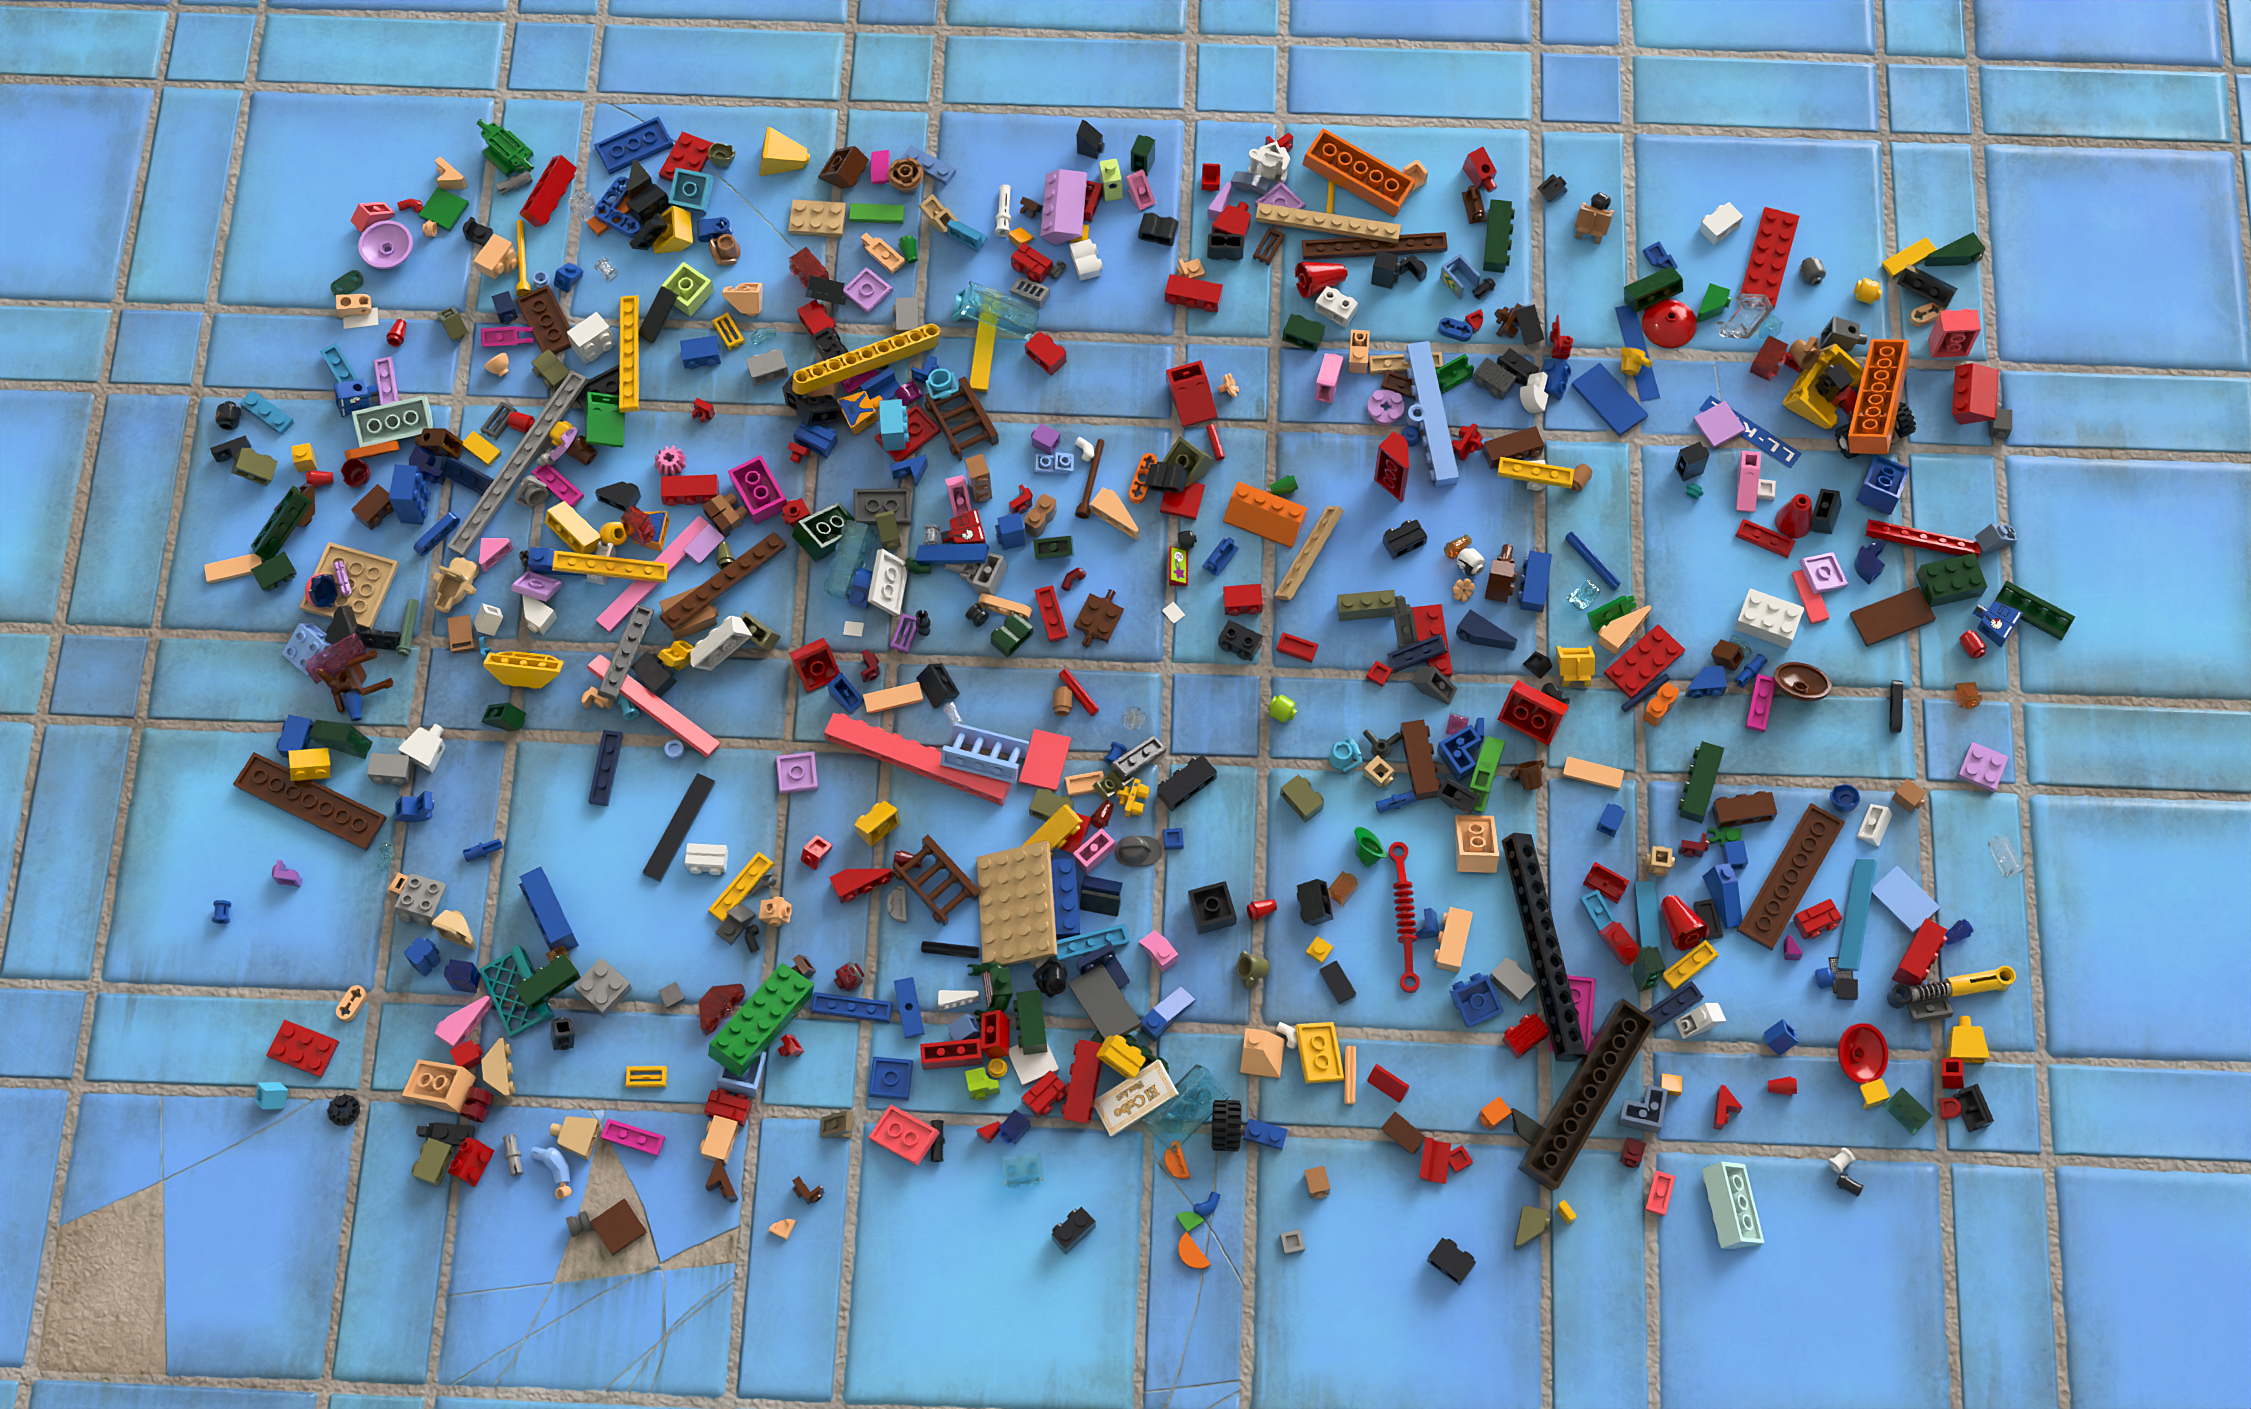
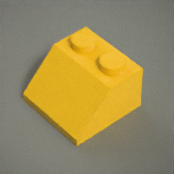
M672 206L661 214L668 227L653 243L654 253L683 251L693 243L691 212Z
M883 801L882 803L875 804L867 815L860 816L854 826L856 832L871 848L900 825L898 810L888 802Z

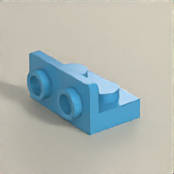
M950 219L947 223L948 236L978 252L987 240L985 234L960 221L956 222Z

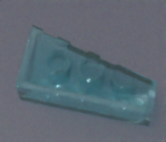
M847 519L846 524L843 525L841 530V540L836 545L835 558L830 563L829 576L824 581V590L829 595L849 600L854 577L860 568L865 567V555H870L872 550L870 544L872 540L876 541L878 534L868 524Z

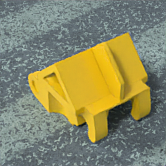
M1557 646L1556 658L1559 665V675L1563 677L1562 686L1569 687L1571 681H1583L1584 687L1590 686L1591 676L1595 675V655L1592 646H1587V648H1561V646Z

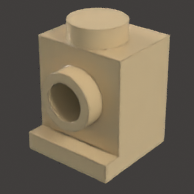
M1377 755L1364 768L1363 775L1381 789L1383 786L1388 787L1393 782L1395 770Z

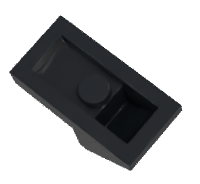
M245 435L211 447L210 450L216 462L226 461L231 457L235 461L240 449L251 448V444Z
M1447 778L1436 794L1450 808L1453 809L1455 806L1469 815L1480 799L1478 795Z

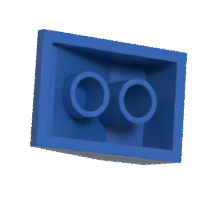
M1874 454L1856 501L1891 515L1900 498L1909 468Z

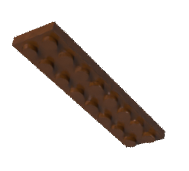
M253 752L233 783L236 788L365 851L368 850L387 819L385 815L311 779L291 781L288 768Z
M1812 803L1809 804L1737 932L1769 950H1773L1845 821Z

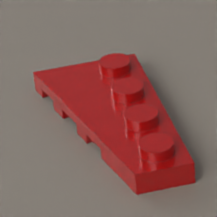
M1442 604L1411 607L1418 642L1441 634L1448 651L1446 654L1427 660V666L1436 667L1445 677L1452 676Z

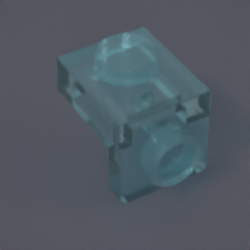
M1587 579L1579 589L1569 594L1567 600L1576 609L1582 611L1594 603L1601 591Z

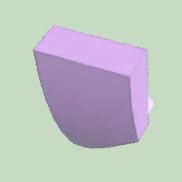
M576 426L562 434L560 439L563 443L553 449L549 455L553 461L558 459L574 440L578 432Z

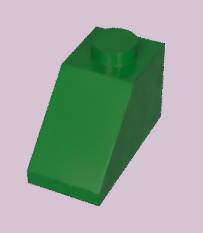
M1712 283L1709 284L1696 319L1698 323L1722 314L1724 308L1729 307L1732 299L1729 297L1730 289Z

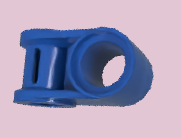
M725 217L700 219L697 221V235L700 242H710L711 239L719 238L723 235L722 232L730 235L733 233L729 220Z

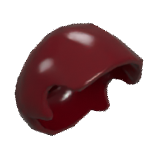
M351 458L341 468V473L344 477L343 481L349 487L354 489L361 488L369 482L371 472L368 465L362 460Z

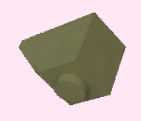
M454 306L437 313L451 340L462 339L468 333L460 314Z
M894 511L875 514L882 548L884 550H894L900 547L901 542Z
M1523 1205L1514 1245L1515 1250H1519L1541 1236L1544 1229L1548 1230L1550 1218L1547 1217V1210Z

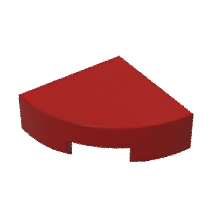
M1481 309L1465 316V321L1472 327L1473 333H1476L1482 326L1483 312Z

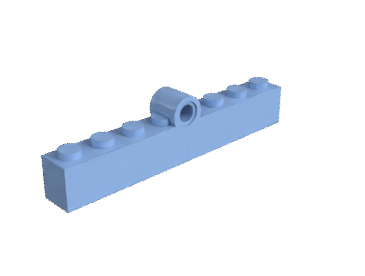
M1425 341L1407 344L1403 355L1404 361L1408 362L1409 365L1407 375L1409 379H1412L1411 393L1412 396L1416 397V402L1409 408L1406 421L1409 426L1423 430L1422 444L1423 447L1427 448V453L1425 454L1426 462L1430 464L1429 476L1430 480L1434 481L1435 487L1457 484L1459 475L1430 343Z

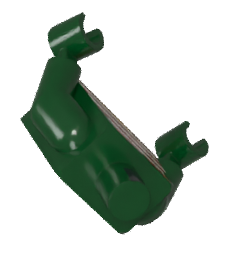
M997 961L982 963L981 965L969 964L967 967L973 968V972L968 974L969 976H980L983 973L987 1010H975L974 1015L979 1016L977 1021L981 1023L982 1013L996 1010L1004 1012L1008 1008L1013 995L1010 971L1008 967L1003 968V965Z

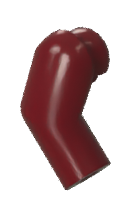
M1075 568L1068 572L1061 588L1065 591H1070L1073 581L1077 578L1083 580L1086 572L1082 568Z

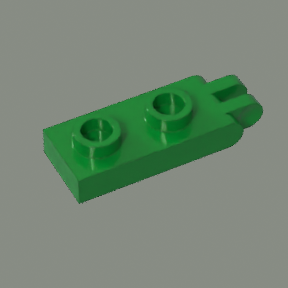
M1621 596L1587 613L1592 630L1597 632L1604 625L1607 627L1611 621L1631 613V610L1637 607L1636 602H1633L1635 601L1634 596Z

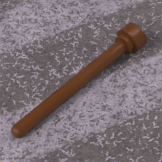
M1098 439L1082 503L1076 507L1075 516L1080 519H1088L1090 517L1091 509L1089 502L1104 447L1103 439Z

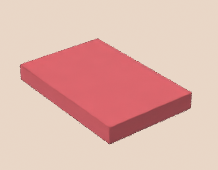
M1034 729L1019 783L1057 792L1071 737Z
M890 1104L868 1138L872 1142L918 1166L940 1132Z

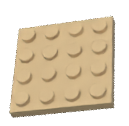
M328 542L314 575L326 574L333 580L335 585L334 599L328 606L317 608L309 604L304 595L299 608L305 612L334 619V612L339 606L349 605L353 609L358 627L372 629L399 567V563L392 559ZM342 561L344 563L352 592L351 595L342 596L340 593V587L333 567L334 562ZM320 590L316 596L317 600L319 602H328L332 597V593L328 591L330 597L327 600L322 601L319 599L320 592L328 590Z

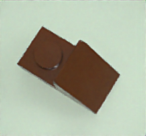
M716 1160L705 1187L708 1192L720 1187L724 1199L728 1197L732 1203L738 1200L721 1160Z

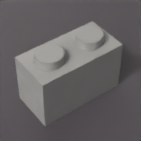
M918 297L896 298V305H892L893 316H896V321H893V332H897V335L918 328Z
M781 349L770 350L765 354L754 355L746 359L754 386L789 376Z
M371 753L367 775L376 784H384V782L397 786L410 784L413 761L408 755Z
M1508 957L1491 972L1489 977L1490 981L1518 1006L1536 986L1533 976L1529 973L1525 974L1520 969V965Z

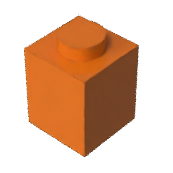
M1499 1096L1480 1110L1479 1121L1485 1128L1488 1127L1492 1131L1510 1118L1512 1111Z

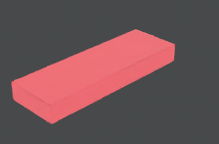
M1803 570L1792 572V578L1810 625L1829 620L1830 617L1821 594H1813Z

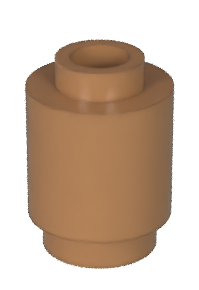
M1581 463L1575 467L1572 491H1582L1591 479L1593 471L1588 465Z
M1064 686L1058 687L1053 691V710L1057 716H1068L1072 710V691Z

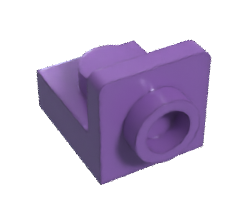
M277 860L276 865L272 868V877L277 884L301 887L302 878L297 871L285 870L286 866L283 861Z

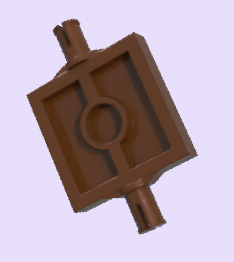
M1109 589L1105 598L1089 594L1074 624V628L1086 634L1082 642L1083 646L1086 644V647H1089L1093 638L1109 642L1124 612V608L1111 602L1116 594L1114 590L1112 592Z

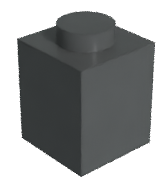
M1997 409L1996 420L1989 421V437L1997 439L2008 438L2012 431V410Z

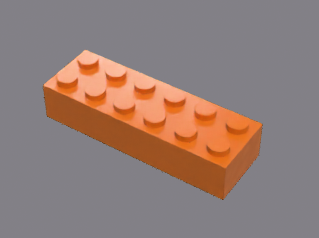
M1322 128L1306 152L1302 164L1393 217H1396L1416 182L1415 179Z

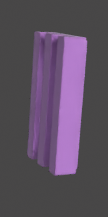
M902 613L890 649H897L899 652L904 651L906 654H909L918 630L916 627V617ZM908 619V623L904 630L900 644L898 645L896 643L898 641L899 635L901 633L905 620ZM915 621L907 644L904 647V643L906 641L912 622Z

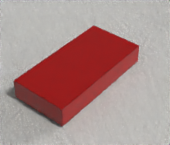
M1282 632L1276 651L1312 663L1318 649V644Z

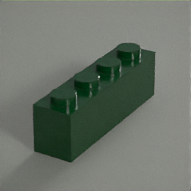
M1490 200L1483 271L1504 273L1505 267L1509 266L1510 255H1507V250L1511 251L1512 240H1509V235L1513 233V224H1510V220H1514L1515 209H1512V201Z
M1704 741L1701 742L1700 747H1695L1693 758H1696L1695 764L1690 765L1688 775L1691 777L1690 781L1685 782L1683 792L1686 795L1684 799H1680L1678 809L1681 810L1679 817L1698 823L1703 822L1724 747Z

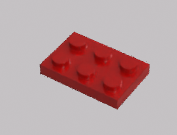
M681 132L659 172V177L673 182L675 168L701 173L709 159L708 150L714 143Z
M284 1020L266 1056L322 1078L339 1045V1041Z

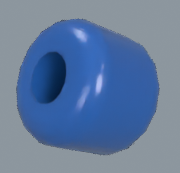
M1413 426L1403 429L1401 435L1407 440L1408 447L1415 446L1420 438L1418 429Z
M1829 967L1815 971L1817 985L1820 989L1834 985V980H1836L1835 972H1831Z

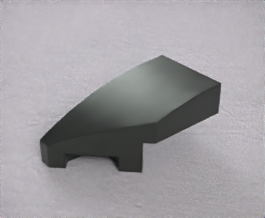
M1511 1108L1514 1123L1513 1132H1517V1135L1531 1145L1542 1126L1520 1111Z

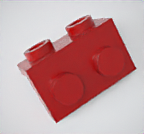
M466 1137L456 1157L451 1162L447 1173L475 1187L494 1150L479 1140Z

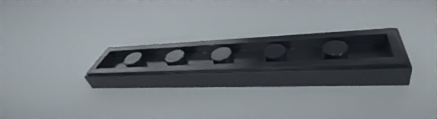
M699 773L696 774L644 868V875L659 882L662 881L715 784L714 780Z

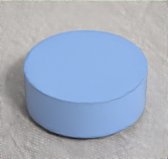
M678 740L669 741L664 748L666 756L671 760L680 759L685 751L683 744Z

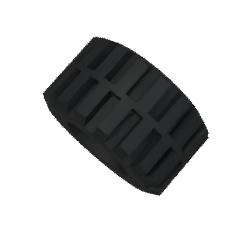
M1215 1100L1212 1112L1211 1147L1213 1151L1238 1152L1241 1140V1103L1237 1100Z

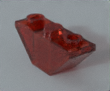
M742 984L712 986L700 999V1028L705 1036L716 1030L718 1022L730 1014L731 1008L735 1003L742 1001L746 992Z

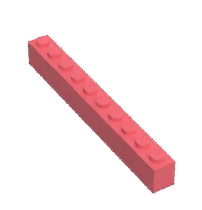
M833 713L824 732L825 738L828 741L1001 806L1004 805L1012 787V783L940 765L942 753L938 752L936 748L931 746L924 747L915 740L908 741L899 734L887 733L884 729L877 726H868L862 720H852L843 713Z

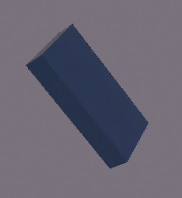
M1084 875L1080 891L1088 890L1120 896L1123 883Z

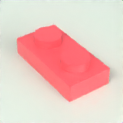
M1655 1171L1645 1211L1661 1216L1666 1215L1676 1176Z

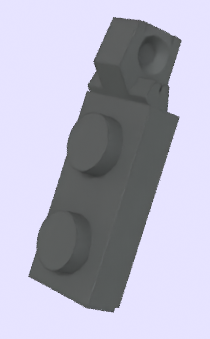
M1400 595L1395 596L1396 607L1393 608L1392 613L1398 648L1402 649L1418 643L1413 610L1410 604H1406L1405 597Z

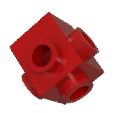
M802 498L796 501H788L782 507L784 514L781 516L785 524H790L792 528L796 527L798 521L811 515Z

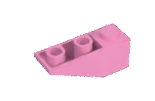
M1741 452L1738 460L1736 511L1755 512L1761 452Z

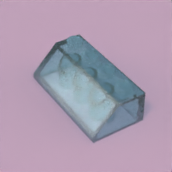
M973 281L969 282L961 314L1027 340L1036 331L1039 319V312L1036 306Z
M1198 1064L1174 1085L1179 1094L1178 1096L1140 1119L1151 1134L1173 1153L1212 1115L1215 1100H1227L1230 1097L1210 1071Z

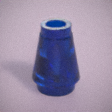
M1966 919L1958 920L1946 932L1944 936L1947 937V945L1950 946L1968 938L1974 932Z

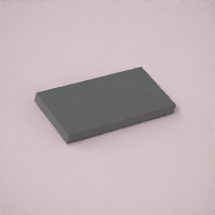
M1103 964L1068 983L1069 988L1104 1041L1108 1036L1120 1035L1123 1037L1142 1026L1141 1021Z

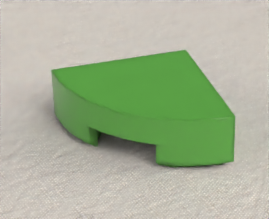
M1181 1212L1176 1215V1218L1187 1233L1204 1223V1219L1194 1212Z

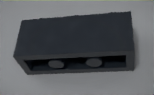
M1910 264L1905 267L1897 282L1898 285L1944 308L1949 306L1958 289Z
M1203 754L1198 758L1194 757L1185 768L1176 770L1173 773V777L1169 780L1165 779L1159 783L1157 796L1172 812L1217 778V771Z

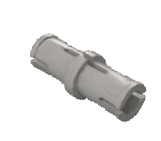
M526 171L515 177L512 175L510 179L495 185L501 195L514 188L515 190L519 189V186L532 182L533 178L530 172Z
M509 1134L510 1143L508 1135L503 1136L506 1149L505 1159L508 1160L510 1176L516 1177L515 1168H517L518 1176L523 1174L520 1162L521 1152L518 1151L516 1135Z

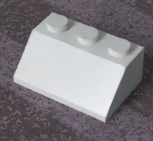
M735 616L727 617L723 620L721 626L711 630L709 636L697 642L690 651L692 667L709 671L713 670L753 635L741 618Z

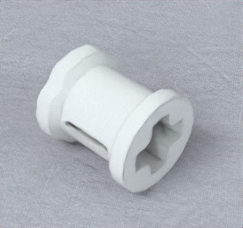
M1844 1147L1836 1157L1828 1160L1830 1167L1838 1174L1843 1173V1169L1856 1161L1853 1154Z

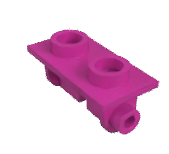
M873 369L839 382L847 393L850 394L858 389L861 384L878 375V372Z

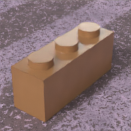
M982 453L965 459L967 483L974 503L986 502L992 498L990 472Z

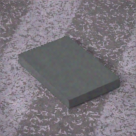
M910 488L854 489L855 525H877L875 514L892 510L894 511L897 525H911Z

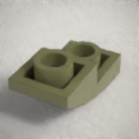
M1112 770L1092 786L1105 801L1117 793L1118 790L1132 782L1134 777L1130 775L1123 779L1115 770Z

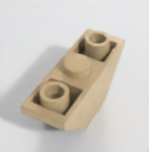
M499 1038L481 1060L483 1080L491 1089L508 1101H512L515 1085L513 1081L511 1082L510 1077L513 1074V1066L511 1062L509 1063L508 1058L511 1055V1047L504 1038Z

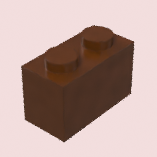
M377 484L351 511L357 520L372 530L380 525L382 519L387 514L392 513L394 508L389 500L390 493Z

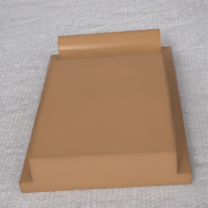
M470 614L447 618L451 652L459 653L473 650ZM471 643V646L453 648L454 645Z

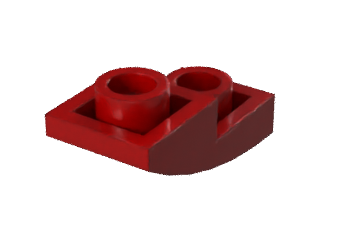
M1076 813L1083 821L1079 825L1081 829L1076 834H1070L1066 838L1067 842L1060 848L1061 850L1074 853L1082 846L1084 836H1087L1091 817Z

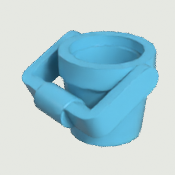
M965 288L956 295L951 317L953 321L959 319L974 320L977 302L970 300L972 291Z
M940 368L932 371L928 376V380L925 381L932 400L940 398L942 400L951 397L952 394L959 391L954 373H950L946 369ZM952 379L955 385V389H952Z
M1346 737L1332 745L1333 749L1330 751L1328 759L1334 769L1347 773L1362 765L1361 752L1357 743L1352 738Z

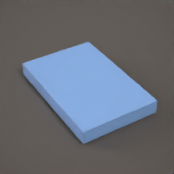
M1898 866L1872 888L1871 895L1911 934L1921 926L1925 918L1929 919L1940 908Z

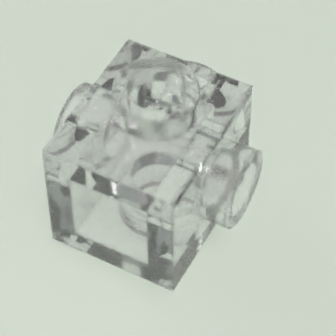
M579 189L568 201L570 212L584 222L594 213L596 206L594 197L588 192L584 193Z

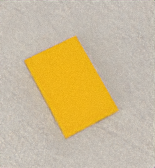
M1334 1022L1297 1024L1295 1032L1305 1084L1342 1082L1345 1080Z

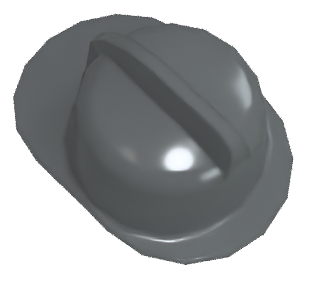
M1131 835L1118 841L1114 853L1118 862L1125 866H1147L1158 861L1162 850L1158 841L1152 837Z

